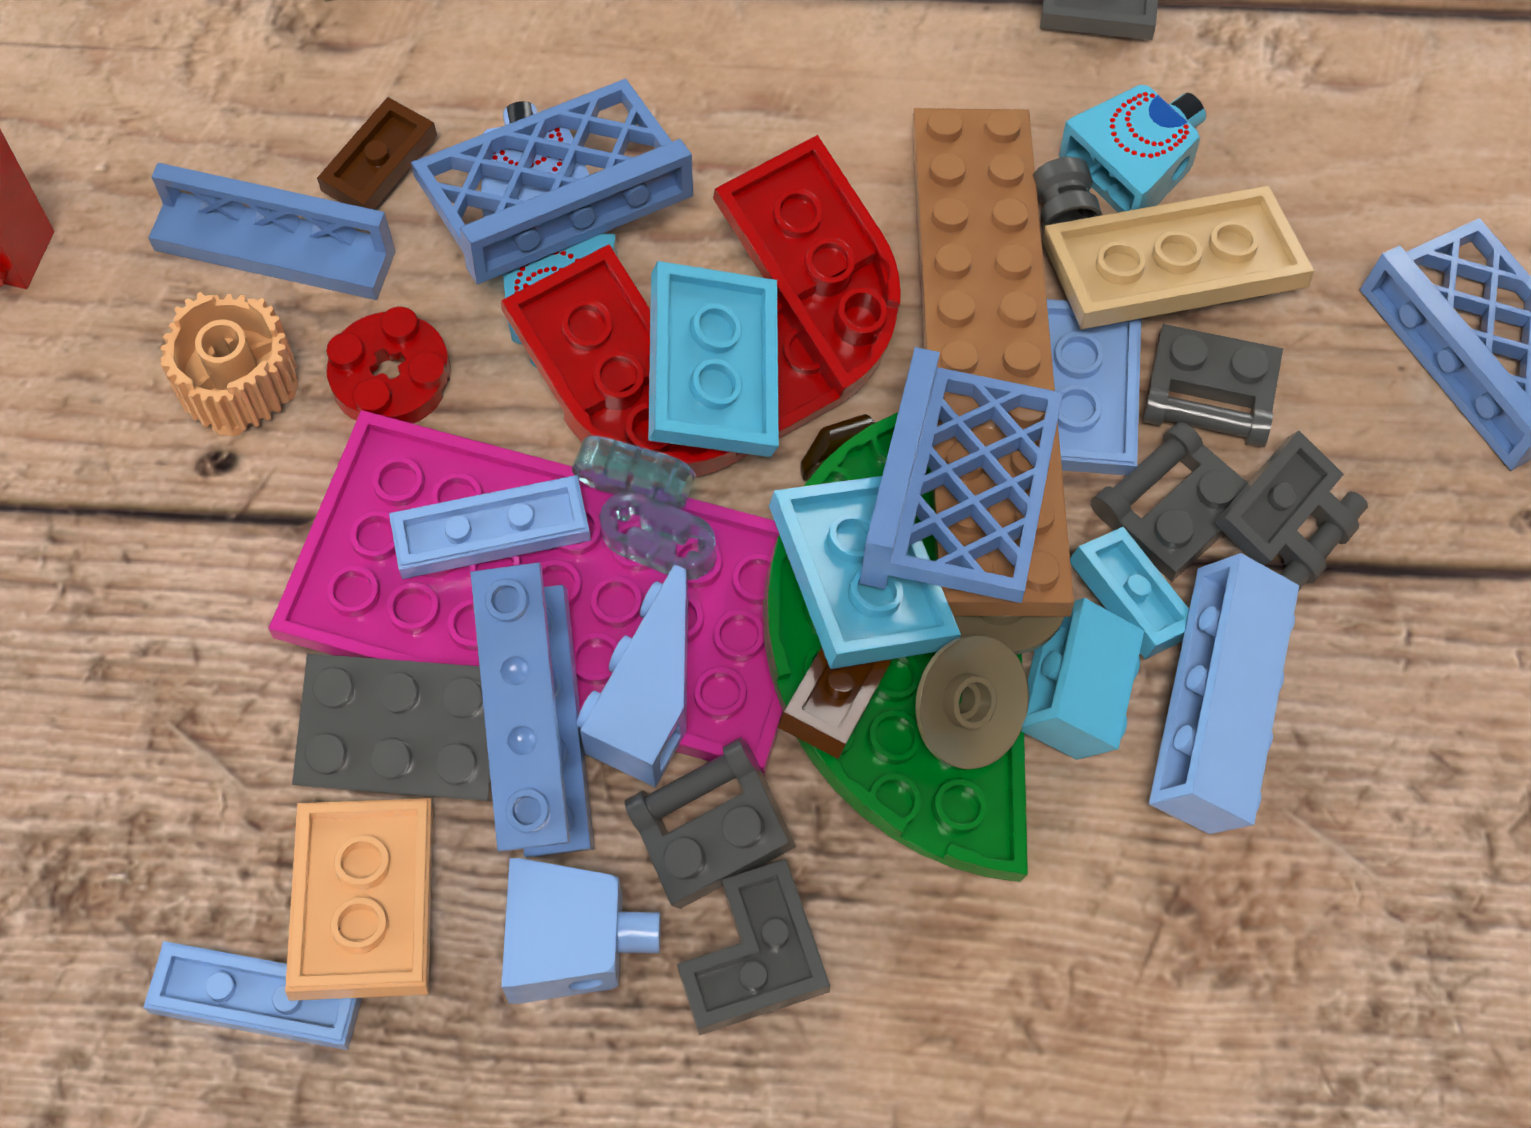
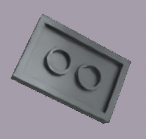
M307 653L292 785L492 802L480 666Z

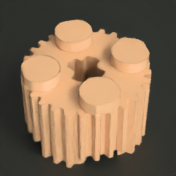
M200 292L197 293V299L194 301L187 298L184 308L177 306L174 309L176 312L174 323L169 325L172 333H167L163 336L166 344L161 345L163 357H161L160 363L186 413L189 412L194 421L200 419L205 427L211 424L213 430L218 435L225 436L241 434L247 429L249 423L257 427L260 425L259 419L261 418L267 421L272 419L270 413L272 411L280 412L282 410L280 404L291 401L295 397L298 387L297 374L295 372L297 365L280 319L276 316L273 307H268L263 298L259 300L254 298L248 299L247 302L244 295H240L237 300H234L231 294H227L223 300H220L218 295L204 296Z

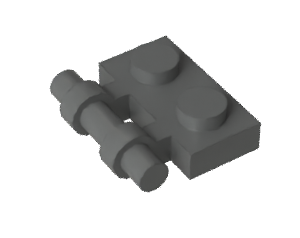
M1297 431L1284 440L1214 523L1251 559L1262 565L1271 562L1279 553L1284 558L1286 566L1280 575L1298 584L1300 590L1305 583H1314L1327 568L1325 559L1337 544H1346L1359 529L1358 519L1368 508V503L1364 497L1356 492H1348L1341 501L1330 492L1344 474L1300 431ZM1311 514L1317 519L1318 529L1307 541L1297 530Z

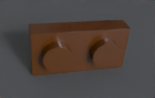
M387 97L317 177L320 190L341 203L375 210L411 168V162L417 160L437 137L434 122Z
M821 647L786 707L777 728L839 759L893 659L830 669Z

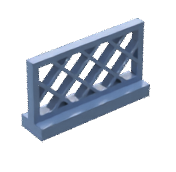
M626 78L411 162L414 177L464 253L466 269L477 285L693 196L691 152L681 139L671 141ZM622 103L629 112L625 123L597 117L599 111ZM558 127L577 130L572 144L544 139L548 131ZM589 134L617 139L612 153L584 147ZM629 142L649 145L655 148L636 157L624 156ZM505 148L524 151L517 166L490 159L493 153ZM536 154L564 160L558 174L530 169ZM576 163L604 168L581 179L570 177ZM452 169L469 173L463 187L439 183L434 176ZM482 176L510 181L504 195L499 196L476 191ZM522 184L550 190L526 201L516 199ZM468 206L495 212L466 225L462 220Z
M1480 218L1407 252L1401 246H1397L1382 253L1360 291L1510 471L1531 460V276ZM1472 242L1487 259L1486 266L1458 258L1459 247ZM1422 265L1443 271V287L1433 284L1418 266ZM1456 275L1485 283L1484 298L1456 291ZM1497 287L1516 292L1525 303L1524 310L1496 302ZM1454 308L1481 315V331L1471 329ZM1499 320L1523 327L1522 343L1493 335L1494 321ZM1492 353L1520 360L1519 376L1509 374Z
M915 347L866 539L860 584L886 589L890 575L1022 603L1063 393L939 368L937 366L940 352ZM945 392L972 397L980 407L958 416L944 400ZM1017 407L1045 412L1044 420L1022 430L1007 412ZM940 419L944 424L937 426ZM992 419L1007 437L985 447L970 429ZM955 436L970 454L947 464L933 446ZM1040 439L1038 447L1034 442ZM1019 450L1034 468L1012 478L997 459ZM927 467H929L933 472L926 474ZM982 467L997 486L974 496L959 477ZM945 485L959 504L936 514L921 495ZM1028 488H1030L1029 496L1024 492ZM1009 498L1024 515V518L1002 528L986 508ZM917 515L921 522L914 525ZM971 516L987 536L967 546H963L948 527ZM930 535H933L948 553V555L936 561L907 555L909 545ZM1021 537L1020 544L1018 547L1014 540ZM998 548L1014 566L1013 578L985 572L975 559Z

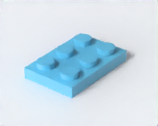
M657 261L651 272L649 441L765 457L773 455L779 447L777 280Z
M882 476L774 490L769 504L830 669L938 652L944 645L959 638L961 635L941 586L890 575L886 589L860 584L866 539ZM922 540L909 545L908 556L930 560Z

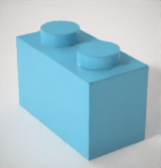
M1086 598L1074 601L1071 617H1064L1057 633L1047 643L1034 651L1027 680L1029 690L1028 710L1021 732L1076 760L1118 750L1120 740L1127 727L1126 713L1133 681L1140 668L1139 654L1145 630Z

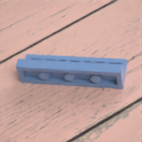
M157 163L151 178L163 205L148 237L154 251L368 299H378L396 252L385 212ZM180 190L189 191L192 194L182 193ZM353 228L367 230L370 232V234L356 231Z

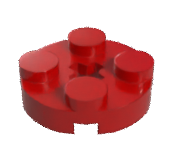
M396 306L388 309L386 312L365 316L332 337L327 344L328 363L326 373L329 386L340 409L353 420L357 421L360 411L363 410L414 424L431 414L443 399L442 390L447 384V378L450 380L451 365L445 343L432 325L417 318L416 314L409 308ZM396 360L401 362L397 366L399 375L395 378L389 379L384 373L376 376L373 375L374 371L379 368V365L385 361Z

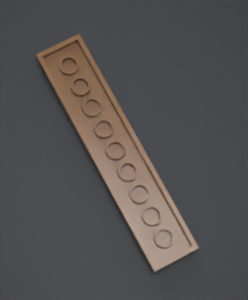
M914 108L912 128L924 349L940 352L937 366L939 368L1055 391L1037 189L1033 177L1035 167L1029 109ZM945 392L944 400L958 416L980 407L972 397ZM1017 407L1007 412L1022 430L1044 420L1045 412ZM939 419L937 426L944 423ZM992 419L970 429L985 447L1007 437ZM1058 421L1022 603L942 587L953 616L1071 617L1074 596ZM955 436L933 446L947 464L970 454ZM1040 439L1034 442L1038 447ZM1019 450L997 459L1012 478L1034 468ZM982 467L959 477L974 496L997 486ZM945 485L932 490L933 511L936 514L959 504ZM1030 488L1024 490V492L1028 496L1030 493ZM1009 498L986 508L1002 528L1024 518V515ZM971 516L948 527L963 546H967L987 536ZM934 537L935 559L938 560L948 555V553ZM1021 537L1014 540L1018 547L1020 544ZM998 548L975 559L985 572L1013 578L1015 568Z

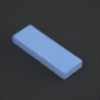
M577 475L389 513L398 568L402 579L591 540Z
M163 941L143 1008L150 1014L348 1050L362 998L289 1001L285 992L287 964Z

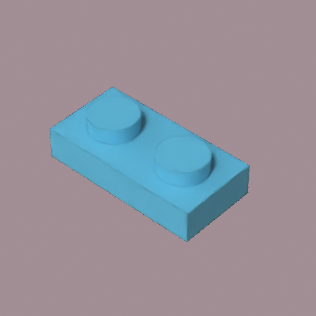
M1124 527L1078 546L1070 558L1071 565L1106 610L1145 630L1140 654L1144 659L1183 642L1189 608Z

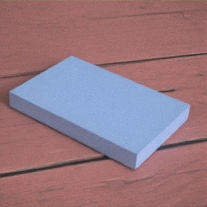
M1047 299L1055 391L1063 393L1058 416L1062 470L1127 476L1137 467L1141 319L1081 330L1069 301Z

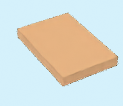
M431 798L297 803L285 992L289 1001L428 995L434 813Z

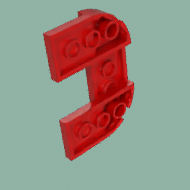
M818 135L715 188L713 200L763 278L777 280L779 438L840 405L865 385L880 365L888 348L896 325L901 299L899 273L887 240ZM610 244L501 300L502 312L563 409L564 421L587 448L608 463L641 476L659 479H686L719 471L750 455L648 440L650 308Z

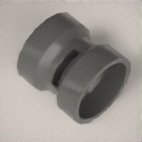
M1078 157L1057 158L1046 162L1034 172L1033 177L1036 183L1037 200L1044 205L1040 214L1044 230L1045 225L1102 215L1098 199L1089 192L1093 180L1085 160Z

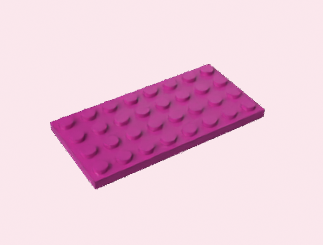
M363 410L360 411L268 628L274 639L335 656L479 666L470 572L540 563L542 565L544 587L564 585L568 589L581 711L584 702L591 692L595 690L601 693L612 675V672L609 671V663L619 641L625 635L633 638L643 618L640 617V609L648 590L656 581L663 584L675 564L686 569L689 596L687 728L675 752L712 761L724 754L723 746L742 737L751 748L765 776L779 732L777 727L784 713L770 675L763 630L765 579L772 550L779 535L774 520ZM575 475L578 476L590 531V541L402 579L398 568L389 513Z

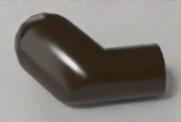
M863 414L823 427L800 462V473L803 481L807 482L831 454L856 434L874 424V420L869 415Z

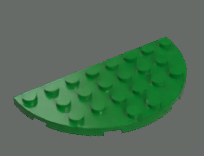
M898 412L868 426L842 444L820 465L804 486L882 476ZM927 467L926 474L931 473V469ZM931 490L921 495V497L933 510ZM917 515L915 518V524L921 522ZM779 534L772 550L765 579L763 630L770 675L780 706L784 712L822 646ZM930 535L922 539L929 559L936 561L934 536ZM937 652L892 660L890 667L839 759L797 738L813 765L831 787L863 818L892 839L920 855L951 868L979 876L1021 882L1028 875L1024 733L1020 732L1012 747L1001 758L982 768L961 769L950 766L936 758L922 740L917 725L915 706L917 689L927 664ZM1018 654L1017 657L1022 664V654ZM961 693V696H960V699H959V705H960L961 700H962V693Z

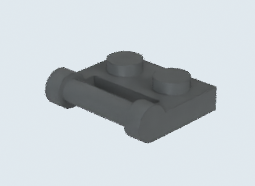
M1163 324L1158 339L1142 422L1161 426L1163 420L1174 423L1184 422L1193 427L1246 437V444L1265 448L1272 425V411L1283 348ZM1170 391L1251 408V413L1170 397L1168 394Z
M1177 422L1163 435L1164 443L1114 488L1110 486L1105 487L1091 500L1092 508L1097 516L1113 531L1124 527L1158 571L1171 582L1181 575L1224 534L1214 522L1248 484L1247 481L1203 445L1199 434L1184 422ZM1178 462H1181L1192 471L1184 481L1143 518H1140L1131 509V505Z
M742 737L723 746V755L649 795L647 792L641 791L624 802L633 825L643 839L671 906L681 909L722 887L721 879L756 869L796 847L751 748ZM735 778L738 779L743 789L742 794L668 833L662 820L664 816Z

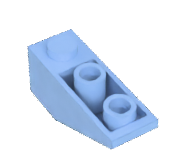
M675 564L663 584L656 581L648 590L640 609V617L643 618L633 638L625 635L619 641L609 663V671L612 672V675L601 693L594 690L587 697L577 720V726L581 728L580 734L586 755L655 788L682 741L687 728L689 596L686 569Z

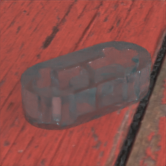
M588 436L583 439L572 466L574 476L577 475L581 482L590 487L669 510H679L685 507L696 478L694 470L677 458L601 436Z
M632 491L618 493L610 497L602 506L600 523L603 540L607 547L616 554L666 575L670 573L675 564L686 569L687 580H694L704 576L714 566L716 559L714 531L709 523L700 517ZM632 514L640 516L641 528L631 527L627 534L619 533L618 520L628 521ZM689 538L698 540L699 552L690 550L685 558L677 556L675 543L684 545Z

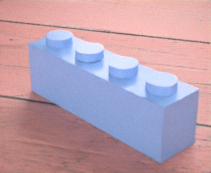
M1242 553L1198 568L1149 799V805L1208 834L1255 824L1256 813L1261 803V786L1268 750L1273 740L1272 728L1279 691L1284 681L1283 670L1290 633L1295 623L1294 611L1299 590L1298 584Z

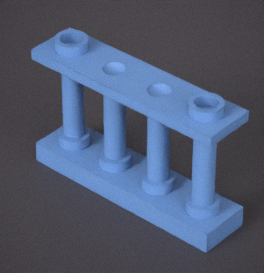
M540 563L471 571L497 851L524 849V857L533 858L595 850L585 752L580 734L581 728L577 726L580 704L568 589L564 585L544 587L542 565Z

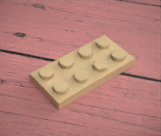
M1269 186L1045 225L1042 241L1081 330L1307 288L1314 273L1313 267Z

